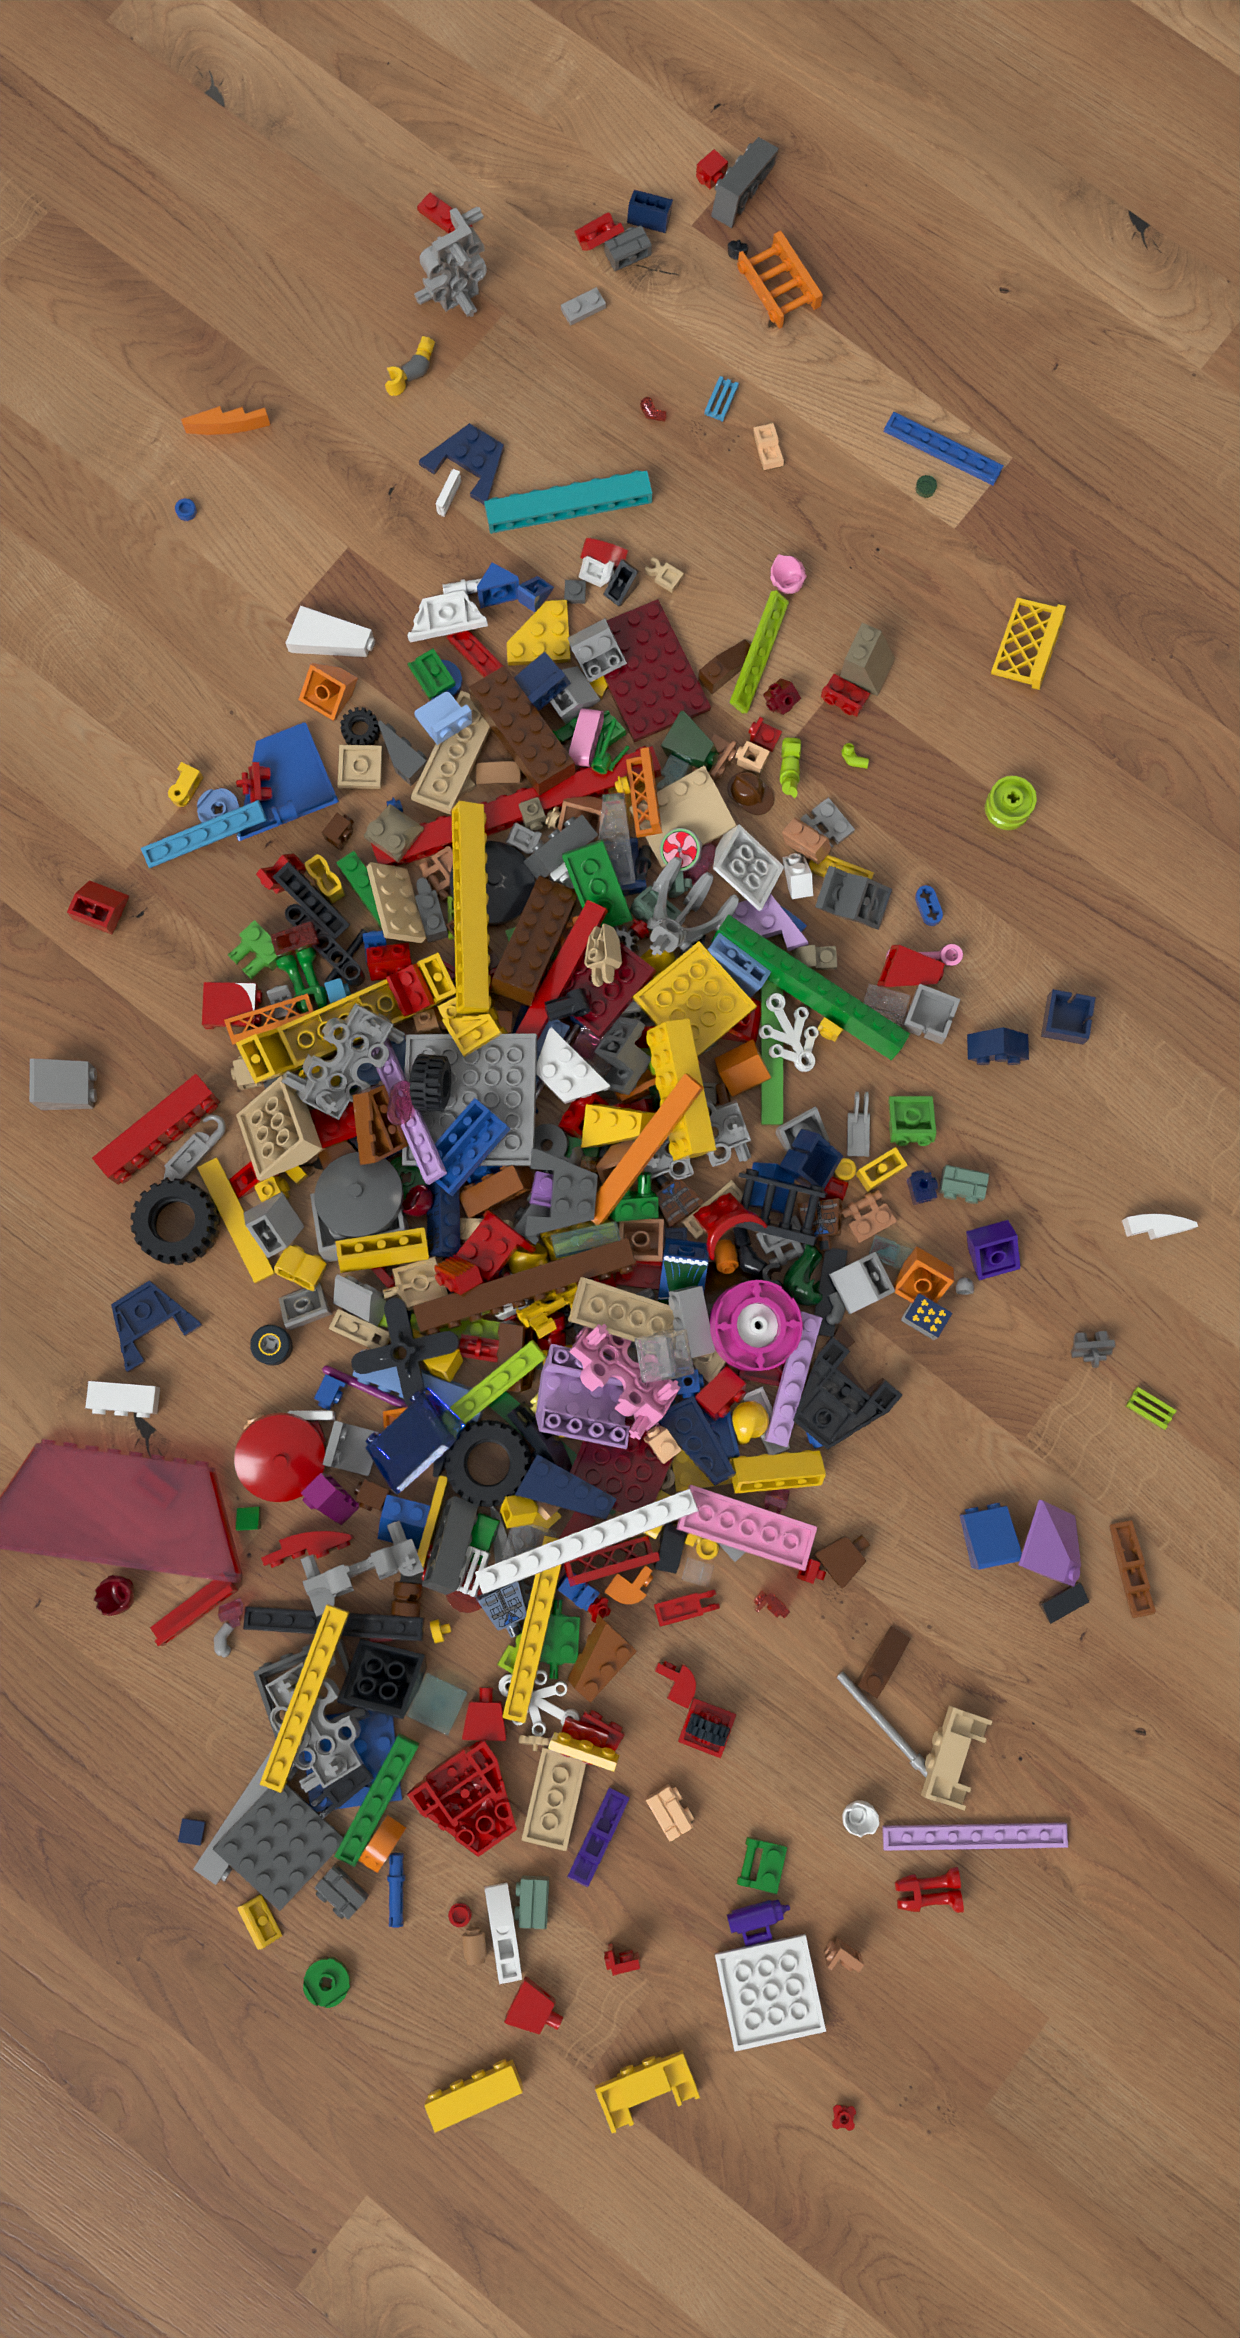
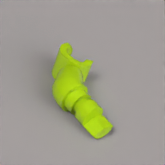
M786 737L782 741L781 758L784 759H782L780 769V783L783 793L792 795L795 799L798 794L797 785L800 781L798 759L801 757V740Z

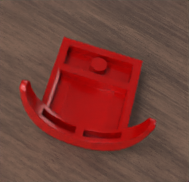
M730 1192L720 1196L708 1206H703L698 1212L693 1214L696 1222L708 1235L707 1251L711 1260L715 1259L714 1251L718 1240L734 1225L743 1222H755L764 1228L768 1227L758 1215L746 1210Z
M486 1210L483 1214L484 1219L456 1255L476 1265L484 1278L488 1281H493L519 1246L530 1253H534L536 1248L490 1210Z

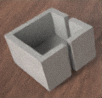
M919 984L902 1028L918 1036L924 1033L923 1038L942 1045L947 1037L952 1023L951 1020L954 1018L960 999Z

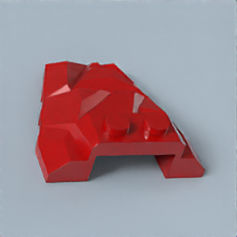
M485 1740L476 1742L470 1747L462 1748L423 1777V1780L407 1793L422 1816L428 1817L435 1822L438 1828L442 1831H447L455 1837L457 1842L477 1857L517 1830L497 1757Z

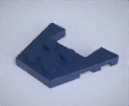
M469 423L419 460V465L435 475L448 458L480 478L470 492V496L484 505V501L489 500V495L493 488L504 444Z
M151 1281L144 1283L111 1304L116 1330L119 1334L121 1353H123L125 1362L124 1367L127 1372L146 1362L135 1341L171 1318H174L184 1336L203 1326L199 1320Z

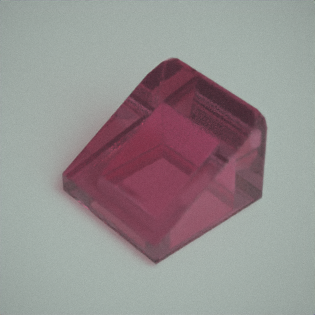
M581 1031L572 1048L580 1056L593 1060L596 1054L594 1051L601 1040L585 1031Z

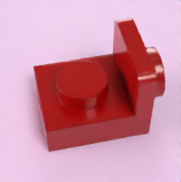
M759 717L757 723L753 721L748 733L751 734L750 742L773 752L782 731L763 723L764 718Z

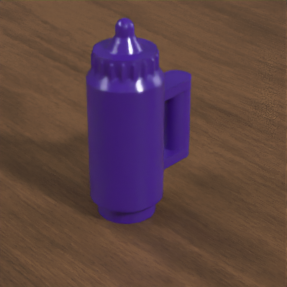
M767 1900L731 1910L732 1913L726 1914L731 1933H742L746 1947L772 1940L769 1925L783 1920V1914L790 1910V1906L780 1904L779 1900ZM766 1927L765 1932L746 1936L748 1931Z

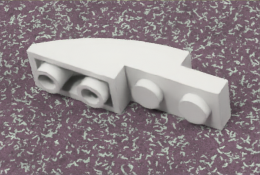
M506 1882L486 1886L484 1888L499 1984L522 1980L508 1884Z

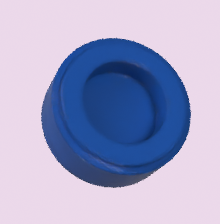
M184 498L176 503L175 512L179 519L190 521L196 516L197 508L192 500Z

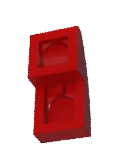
M586 538L580 558L584 559L588 556L603 564L611 561L614 563L613 569L616 570L620 561L626 559L628 550L608 542Z

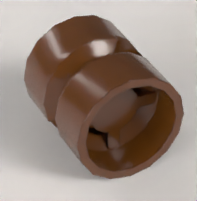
M395 1581L393 1595L396 1599L392 1601L390 1614L420 1617L421 1603L418 1602V1599L422 1597V1584Z

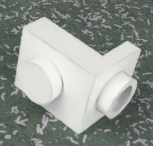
M586 556L582 562L579 578L602 587L607 582L609 583L614 575L612 570L614 563L609 561L603 564Z

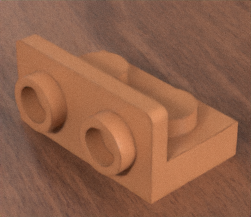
M714 734L711 741L719 753L718 761L708 772L713 782L717 778H722L726 771L725 765L728 761L732 762L737 753L736 742L732 741L730 744ZM694 766L692 767L693 772L699 769Z
M839 1937L834 1942L831 1940L825 1947L824 1957L830 1970L834 1968L839 1959L841 1960L840 1964L849 1971L854 1969L859 1973L863 1968L864 1962L861 1954Z

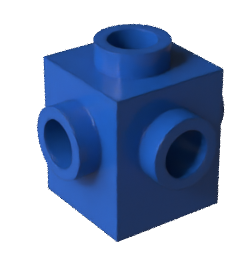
M692 1366L679 1367V1371L675 1372V1377H671L672 1381L677 1380L679 1382L677 1385L681 1388L677 1396L682 1395L683 1399L695 1397L700 1392V1388L704 1387L703 1375L698 1374V1369L693 1370ZM687 1377L692 1380L690 1386L684 1384V1379Z

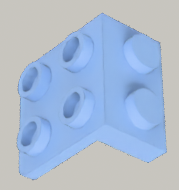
M444 692L415 711L416 719L437 745L472 724L471 709L467 704L461 707L449 692Z

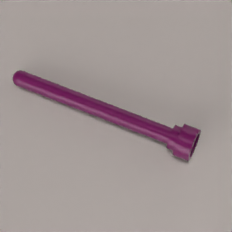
M328 1365L322 1368L324 1374L398 1408L408 1407L404 1400L372 1385L360 1383L356 1378ZM422 1406L416 1408L419 1411V1413L421 1411Z

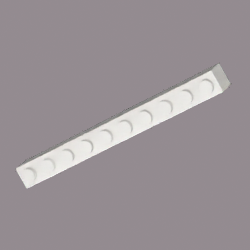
M688 1489L476 1571L475 1574L482 1594L489 1593L698 1512L699 1509L691 1489Z

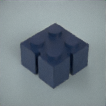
M1052 989L1047 995L1041 1037L1084 1045L1090 1037L1092 1020L1089 1019L1093 1016L1096 997L1076 994L1068 1003L1067 1001L1072 996L1071 992Z
M801 1129L792 1143L793 1150H788L779 1166L802 1186L810 1187L811 1184L825 1189L843 1155L820 1134Z

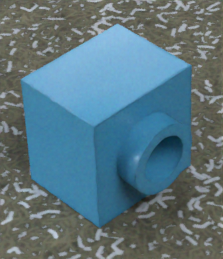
M341 978L324 983L330 1004L351 995L348 983L344 984Z

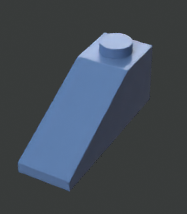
M721 933L716 936L708 948V951L750 998L763 986L771 971Z

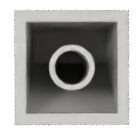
M30 1059L29 1102L40 1110L94 1109V1102L97 1101L96 1089H94V1081L97 1080L96 1068L88 1061Z

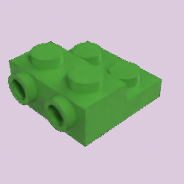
M889 1096L890 1142H896L898 1146H906L909 1142H918L920 1146H927L934 1142L936 1124L933 1096Z

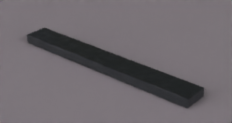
M245 1606L243 1630L316 1634L322 1615L316 1617L314 1610ZM349 1613L341 1636L423 1641L425 1617Z

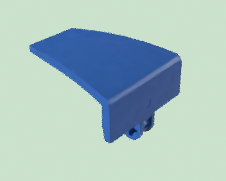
M301 723L256 741L252 762H259V766L270 768V780L260 781L261 787H271L272 798L269 801L260 802L268 821L237 833L238 841L247 839L339 802L306 723ZM250 788L249 794L245 796L244 806L251 803Z

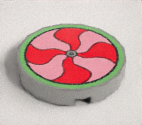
M684 828L673 829L661 841L660 857L665 865L674 857H679L682 859L679 871H688L700 861L702 843L698 835L692 830Z

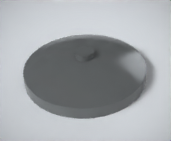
M359 1152L349 1153L330 1163L320 1175L315 1188V1206L324 1224L331 1231L342 1237L352 1239L377 1235L386 1230L400 1213L404 1198L403 1184L395 1168L386 1159L376 1163L360 1165Z

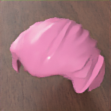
M777 555L771 567L770 579L773 585L778 587V590L784 594H793L800 591L807 577L802 562L793 556Z

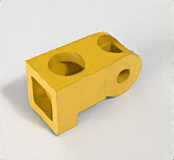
M181 762L177 768L180 776L176 784L172 785L168 791L169 798L178 807H184L190 802L204 778L199 770Z

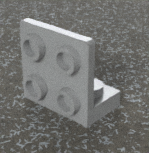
M334 1421L323 1465L369 1476L381 1435L380 1432Z

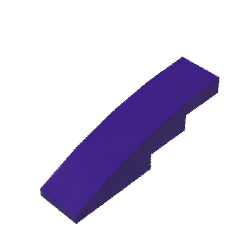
M610 1787L608 1788L567 1878L587 1888L589 1887L630 1799L629 1797Z

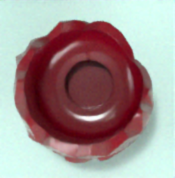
M108 1576L95 1589L94 1601L97 1602L96 1609L102 1615H119L131 1608L134 1603L133 1583L130 1579L122 1576Z

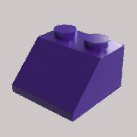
M1009 1220L966 1231L968 1250L978 1280L1021 1269L1018 1238Z

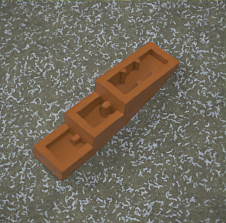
M1130 1520L1111 1524L1110 1531L1132 1619L1155 1614L1156 1610L1149 1591L1151 1587L1144 1568L1145 1560L1133 1522Z

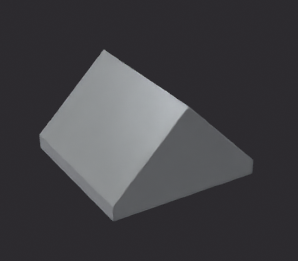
M816 1106L777 1127L775 1132L786 1153L789 1149L793 1150L792 1143L801 1129L818 1133L827 1142L830 1141Z
M320 1282L314 1291L304 1288L278 1298L284 1325L289 1330L332 1315Z

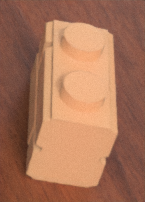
M667 1784L646 1798V1802L670 1842L693 1828L691 1821L694 1820V1817L688 1807L685 1809L682 1807L680 1800L683 1798L677 1787L671 1788L670 1784Z

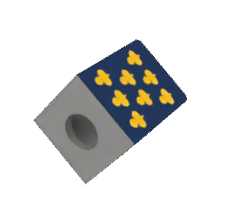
M918 1294L914 1302L908 1306L901 1321L935 1340L939 1338L952 1312L925 1296Z

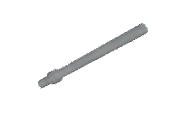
M842 1671L836 1678L909 1758V1763L914 1769H918L926 1778L928 1772L925 1771V1759L920 1754L915 1753Z

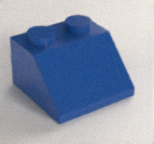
M386 1495L377 1539L393 1543L387 1525L400 1521L406 1539H412L415 1548L419 1550L431 1505Z

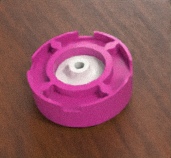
M751 1280L728 1288L716 1300L709 1316L710 1331L715 1350L725 1362L745 1371L769 1370L786 1362V1359L797 1349L802 1336L803 1323L801 1312L794 1298H791L781 1289V1286L769 1281Z

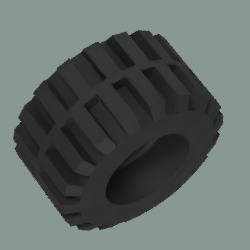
M418 1054L413 1063L410 1077L412 1105L415 1110L442 1112L448 1104L451 1091V1066L448 1057Z

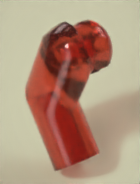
M644 397L640 402V408L645 417L665 422L667 411L656 410L653 400L650 397Z

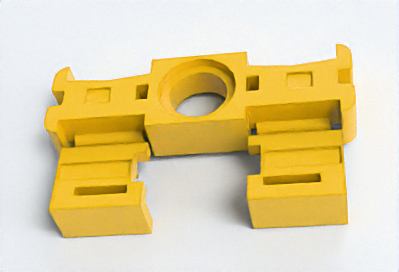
M577 1285L568 1288L569 1292L556 1295L554 1292L548 1294L547 1299L534 1302L522 1310L517 1308L516 1313L519 1320L526 1327L531 1326L536 1331L539 1339L557 1329L555 1322L552 1318L548 1319L547 1316L566 1306V1304H570L572 1309ZM549 1300H555L553 1303L545 1304Z

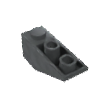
M379 720L378 725L395 772L412 786L420 778L426 766L427 757L418 750L416 752L411 748V743L405 737L400 738L395 734L396 730L389 723L385 725Z

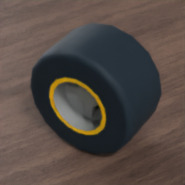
M265 1325L253 1334L250 1340V1349L253 1356L259 1362L269 1366H276L284 1363L289 1358L293 1342L290 1335L283 1328L276 1325Z

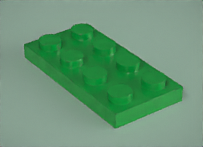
M603 839L562 853V858L582 909L587 900L608 910L600 925L601 927L604 923L615 927L633 920Z

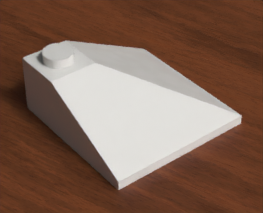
M737 825L723 835L716 847L713 869L760 911L766 903L784 866L741 825Z

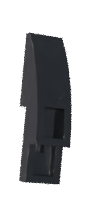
M525 1401L507 1415L535 1449L531 1454L534 1459L539 1455L568 1472L571 1471L572 1464L558 1435L539 1431L536 1415Z

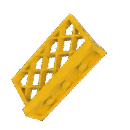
M1017 597L991 674L1031 684L1033 689L1040 690L1065 618L1066 606L1058 604L1057 607ZM1019 606L1029 607L1031 612L1021 617L1018 612ZM1042 611L1050 612V618L1041 622L1037 614ZM1034 616L1038 624L1028 629L1024 621ZM1021 623L1025 631L1014 635L1011 630L1012 627ZM1041 628L1044 636L1035 640L1031 632ZM1028 635L1031 643L1021 647L1017 639ZM1014 641L1018 650L1008 654L1005 646ZM1035 647L1038 652L1037 655L1028 659L1024 651ZM1021 653L1025 661L1015 666L1011 658ZM1008 660L1012 668L1006 671L999 670V664ZM1028 665L1031 670L1030 676L1020 675L1018 669Z

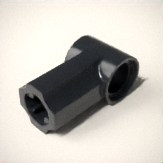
M582 988L572 990L564 997L544 1002L549 1021L571 1015L573 1017H581L591 1012L585 990Z

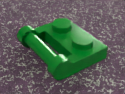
M747 1837L745 1843L747 1849L741 1876H738L736 1884L777 1894L787 1846ZM757 1847L762 1848L756 1880L750 1879V1874Z

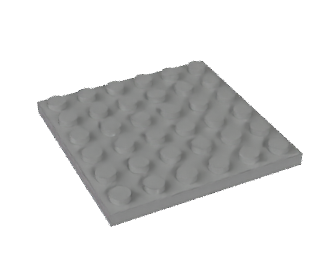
M450 1034L406 1035L405 1077L409 1087L412 1066L418 1054L447 1056L450 1062L451 1091L446 1108L442 1112L420 1110L434 1144L471 1101L476 1098L511 1129L479 1166H530L532 1148H535L537 1034H501L466 1057L462 1055ZM408 1144L407 1147L402 1149V1165L417 1166V1162Z

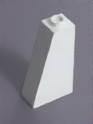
M303 606L299 608L286 641L288 651L291 653L367 657L369 650L372 651L375 645L371 629Z

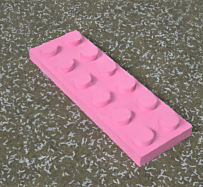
M689 1485L688 1489H691L699 1511L680 1518L676 1529L805 1571L817 1530L816 1526Z

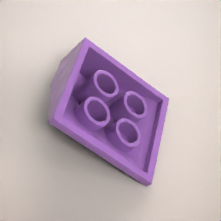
M1039 1500L1019 1566L1049 1579L1075 1586L1080 1576L1081 1567L1075 1516L1043 1500Z

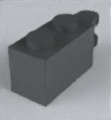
M424 877L420 878L416 883L419 895H416L415 899L427 941L430 943L448 938L436 890L431 891L428 880Z

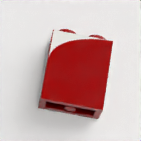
M204 982L202 1026L205 1029L226 1027L225 1019L257 1010L258 1003H262V990H259L256 983ZM261 1014L255 1015L251 1024L255 1026L261 1024ZM250 1017L244 1018L243 1020L248 1022ZM240 1020L230 1023L232 1027H246L247 1025Z

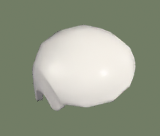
M862 1800L854 1801L848 1804L843 1811V1825L849 1833L862 1837L876 1832L879 1826V1815L870 1803Z

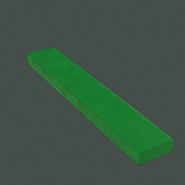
M400 1733L398 1734L336 1851L335 1858L353 1867L356 1866L418 1749V1742Z

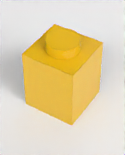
M515 1495L505 1497L500 1511L506 1527L513 1528L531 1525L538 1514L536 1501Z

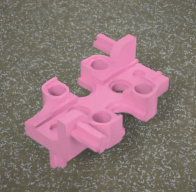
M598 1324L594 1329L584 1327L575 1336L576 1342L569 1351L583 1365L580 1379L592 1392L598 1386L602 1388L610 1377H615L622 1382L624 1390L614 1409L624 1416L629 1417L634 1414L635 1422L629 1433H631V1438L634 1439L636 1437L639 1440L645 1430L648 1431L664 1417L681 1388L677 1385L679 1382L677 1380L672 1381L663 1374L665 1370L664 1364L653 1353L650 1354L648 1352L639 1363L632 1361L627 1354V1349L632 1341L608 1334L609 1332L606 1330L607 1326L605 1324L602 1326ZM603 1352L611 1356L612 1360H607L604 1357ZM639 1379L647 1385V1388H643L639 1384Z

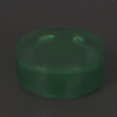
M921 476L917 480L915 487L917 494L923 498L933 496L937 488V482L932 476Z

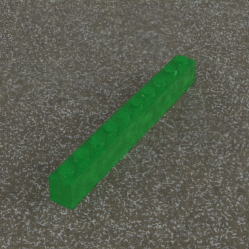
M729 914L727 915L711 943L721 933L771 971L767 978L769 981L891 1061L899 1053L910 1035L909 1032Z

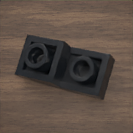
M670 1522L663 1526L658 1550L660 1561L654 1563L656 1570L677 1573L686 1532L676 1529L678 1525L676 1523Z

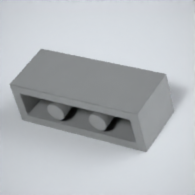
M690 1286L670 1291L668 1301L671 1310H673V1327L678 1335L679 1341L677 1345L682 1357L694 1358L715 1352L702 1286Z

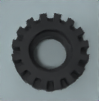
M355 707L354 712L351 709L348 710L349 714H344V720L341 719L340 722L341 733L348 745H368L370 743L374 745V740H378V733L380 734L375 714L373 715L371 710L366 711L364 707L361 710ZM356 722H365L368 725V730L365 734L356 735L353 733L352 727Z

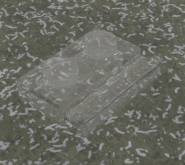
M868 984L863 1003L901 1027L910 995Z

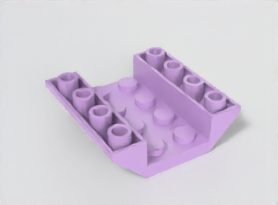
M551 1344L540 1378L536 1408V1420L539 1431L627 1449L630 1426L625 1425L626 1416L614 1409L624 1390L622 1382L615 1377H610L602 1388L598 1386L592 1392L580 1379L583 1365L579 1359L569 1352L571 1348ZM604 1355L607 1360H612V1357Z

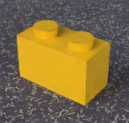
M895 1147L859 1169L856 1175L866 1191L869 1192L903 1171L908 1165Z

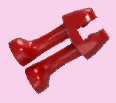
M950 1868L946 1874L931 1878H917L916 1874H911L896 1880V1891L914 1892V1896L898 1898L897 1908L910 1912H920L921 1907L949 1905L954 1912L964 1913L959 1868ZM934 1888H952V1889H955V1890H950V1891L940 1892V1893L921 1894V1890H927V1889H934Z

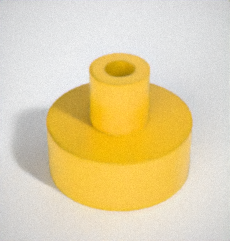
M439 1619L430 1621L435 1644L444 1642V1634L452 1632L450 1624L441 1625Z

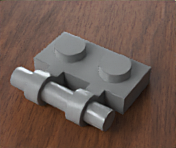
M829 797L812 809L811 813L815 817L811 820L807 814L800 818L802 822L818 831L819 834H823L817 827L821 824L827 831L823 835L829 838V840L833 839L837 845L855 831Z
M796 1215L793 1216L790 1224H792L793 1229L800 1230L801 1225ZM761 1232L756 1234L765 1255L773 1251L776 1256L768 1260L769 1264L779 1263L783 1266L787 1264V1261L795 1257L800 1258L805 1252V1243L801 1245L797 1241ZM791 1243L794 1249L783 1253L781 1247Z

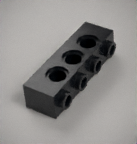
M290 861L273 876L334 940L350 926V922Z

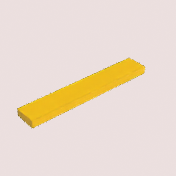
M216 1157L197 1167L254 1283L257 1284L274 1275V1270L268 1258L245 1225L244 1210L219 1159Z

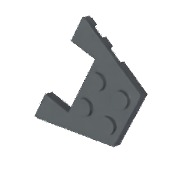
M532 1148L530 1168L553 1170L550 1216L526 1215L525 1236H532L593 1220L598 1175L536 1148Z

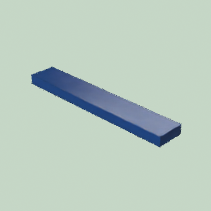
M896 412L892 413L883 431L993 486L1004 466Z

